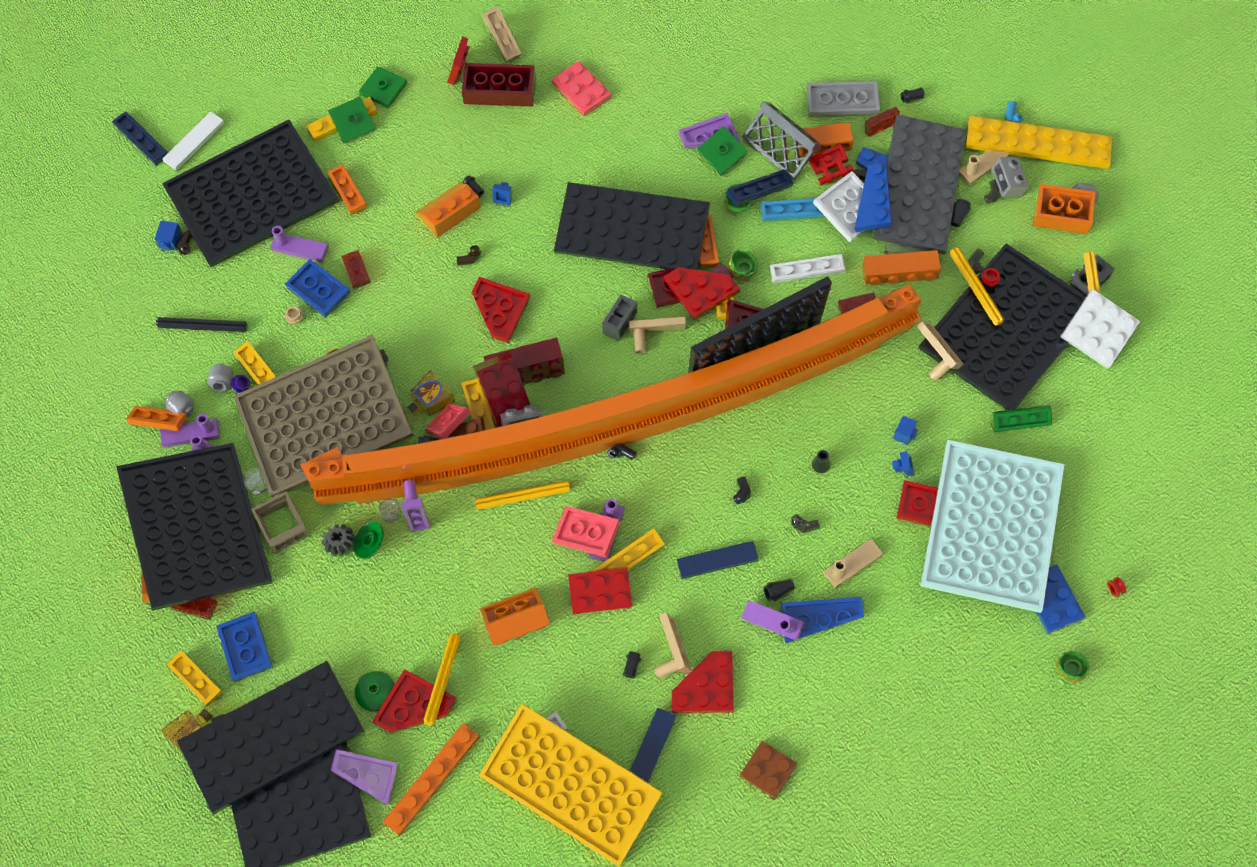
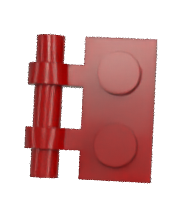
M841 144L812 156L808 161L815 175L823 173L824 176L818 179L820 185L830 184L834 179L841 176L845 177L848 173L854 171L851 164L846 167L843 164L848 162V156ZM838 167L839 170L832 173L829 172L830 169Z

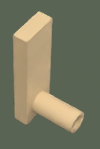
M498 6L483 13L482 17L485 25L491 32L505 62L521 55L522 53Z
M987 150L980 156L971 155L968 164L960 169L959 177L971 186L992 171L991 167L1000 157H1010V153Z
M685 317L629 321L630 334H634L635 353L646 352L645 333L685 330Z
M921 321L917 325L918 329L943 358L929 372V376L934 381L942 377L950 368L959 369L964 365L930 322Z
M870 539L841 560L835 561L823 574L836 589L881 558L883 553L874 541Z
M666 612L660 615V619L674 659L654 668L659 679L677 670L685 675L692 672L675 619Z

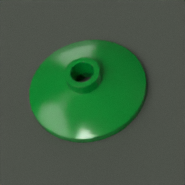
M376 521L367 522L358 531L354 541V551L359 558L368 559L379 550L384 537V531L380 523Z
M380 671L369 672L363 675L357 682L355 698L362 708L368 711H379L395 684L386 673ZM373 686L377 687L376 692H371L370 689Z

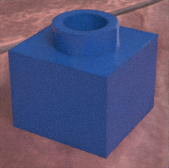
M903 415L893 439L908 445L910 439L914 440L918 429L915 428L917 421Z

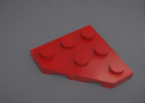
M678 267L663 276L665 283L693 320L740 292L736 282L730 275Z
M479 277L472 290V295L492 338L509 343L528 304L530 294Z
M712 651L672 690V713L734 712L732 651Z
M404 669L372 723L389 733L424 724V717L434 685ZM446 691L444 692L436 720L448 716L457 701V697Z

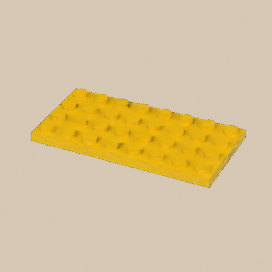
M525 704L520 705L479 775L618 867L623 863L663 794L661 790Z

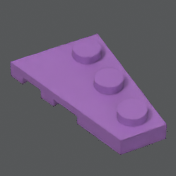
M728 113L678 131L684 148L700 147L723 126L741 144Z
M336 750L331 771L388 805L398 763Z

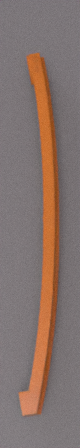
M907 284L881 298H876L828 321L767 346L621 395L523 422L420 444L351 455H341L338 447L300 465L314 491L315 500L324 505L349 501L365 503L405 497L403 483L407 480H414L417 494H423L489 481L559 464L608 450L610 447L618 444L625 445L713 417L765 398L844 365L880 348L882 343L913 328V325L918 323L921 318L917 312L921 299L912 286Z

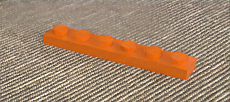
M463 723L388 814L383 823L400 836L480 738L479 735Z

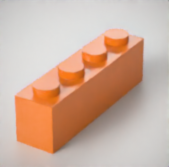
M938 250L864 256L862 264L865 285L895 284L902 281L915 282L917 280L931 281L938 279L941 271Z

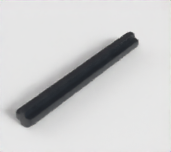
M157 317L156 319L158 328L246 332L248 327L246 321Z

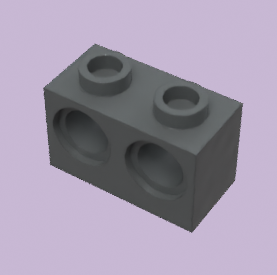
M1096 255L1099 285L1101 287L1111 277L1115 268L1099 255ZM1084 263V268L1080 271L1076 270L1072 274L1070 286L1087 296L1089 294L1088 283L1082 282H1087Z
M621 294L602 322L603 334L620 341L629 327V321H633L638 313L637 302Z

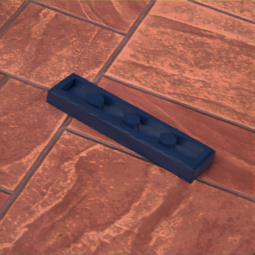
M126 111L112 121L113 125L155 166L159 165L168 154Z
M783 169L728 188L726 193L734 205L738 206L792 187L794 182Z
M750 541L677 559L681 579H686L757 562L758 556L754 542Z
M657 708L630 770L646 782H649L676 719V715Z

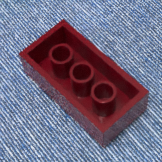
M465 63L462 84L464 104L533 107L536 83L535 66Z
M557 337L483 356L484 361L509 352L514 359L523 386L526 383H537L546 378H557L565 374L563 356Z
M509 352L473 366L496 428L502 427L500 414L505 413L506 410H522L525 406L531 405L514 359Z

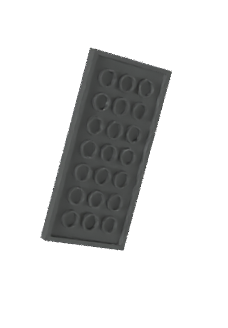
M896 114L887 159L892 226L874 229L873 239L926 251L938 250L939 254L945 255L966 129Z

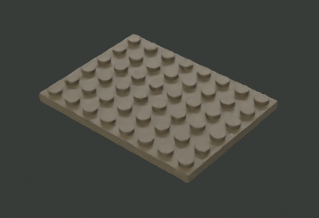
M373 335L234 396L272 498L278 493L288 492L308 483L309 481L300 464L338 447L341 455H351L382 450L414 436Z

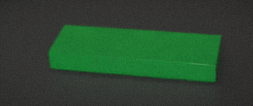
M1050 405L992 412L993 430L995 432L1052 425Z

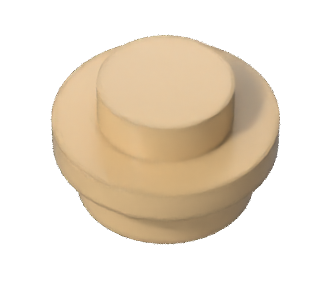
M296 306L289 307L285 312V319L290 324H298L304 317L303 311Z

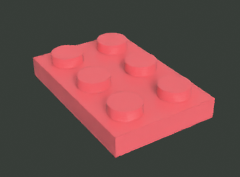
M577 61L552 78V84L583 116H586L611 98V93L580 61Z
M566 506L552 542L556 545L607 558L621 522L619 519Z

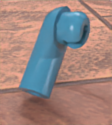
M1014 101L1008 102L1005 117L1010 122H1022V115L1015 113L1017 103Z

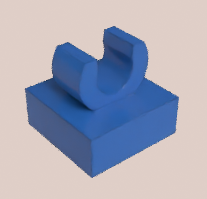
M501 182V185L494 184L492 188L493 202L510 205L512 202V187L509 186V183Z
M908 451L900 452L901 460L892 461L893 469H895V472L904 471L907 477L915 475L912 457Z

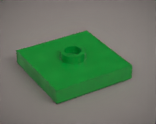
M377 66L361 87L359 93L389 108L407 84V79Z
M360 96L328 110L343 144L376 129Z
M724 126L697 148V151L720 176L748 152Z

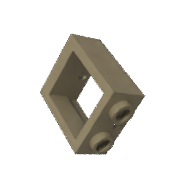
M287 491L278 493L272 499L260 502L251 509L274 554L310 536ZM288 505L298 525L272 538L262 518Z

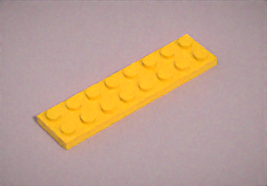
M969 116L965 148L980 151L1006 152L1014 156L1109 169L1112 136Z

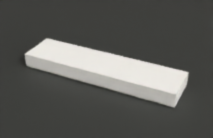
M210 111L163 158L164 163L177 171L225 124L224 121Z
M842 254L770 265L773 284L840 274L846 271Z

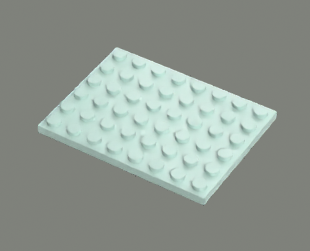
M947 440L920 586L1041 613L1044 604L1064 464Z

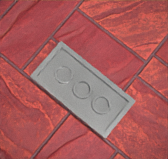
M877 81L807 83L809 116L875 115L880 112Z

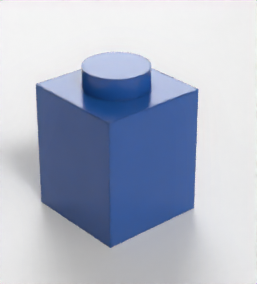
M160 221L155 241L162 250L177 251V241L183 232L178 223Z

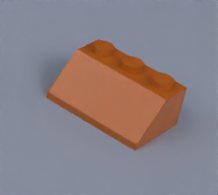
M458 183L418 210L416 214L439 237L476 212L481 206L478 195L469 185Z
M1040 184L1032 226L1088 234L1093 223L1096 192Z
M536 588L480 608L493 646L504 644L512 638L523 637L528 632L541 630L550 625L543 602Z

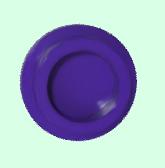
M236 375L231 380V386L237 393H241L249 389L250 381L244 375Z

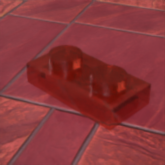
M894 107L865 120L866 135L870 137L893 126L896 114L900 115L899 109Z
M359 250L341 256L354 289L371 283Z
M872 292L838 300L841 314L876 299V296Z
M206 598L172 606V609L211 620L218 602L215 599Z

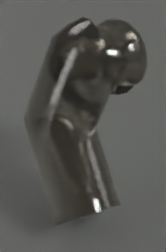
M996 180L989 182L991 191L984 196L987 204L994 203L1001 197Z
M976 249L968 260L975 274L981 273L984 269L981 263H979L984 255L981 249Z
M798 514L791 517L792 526L801 533L820 529L818 519L807 522Z

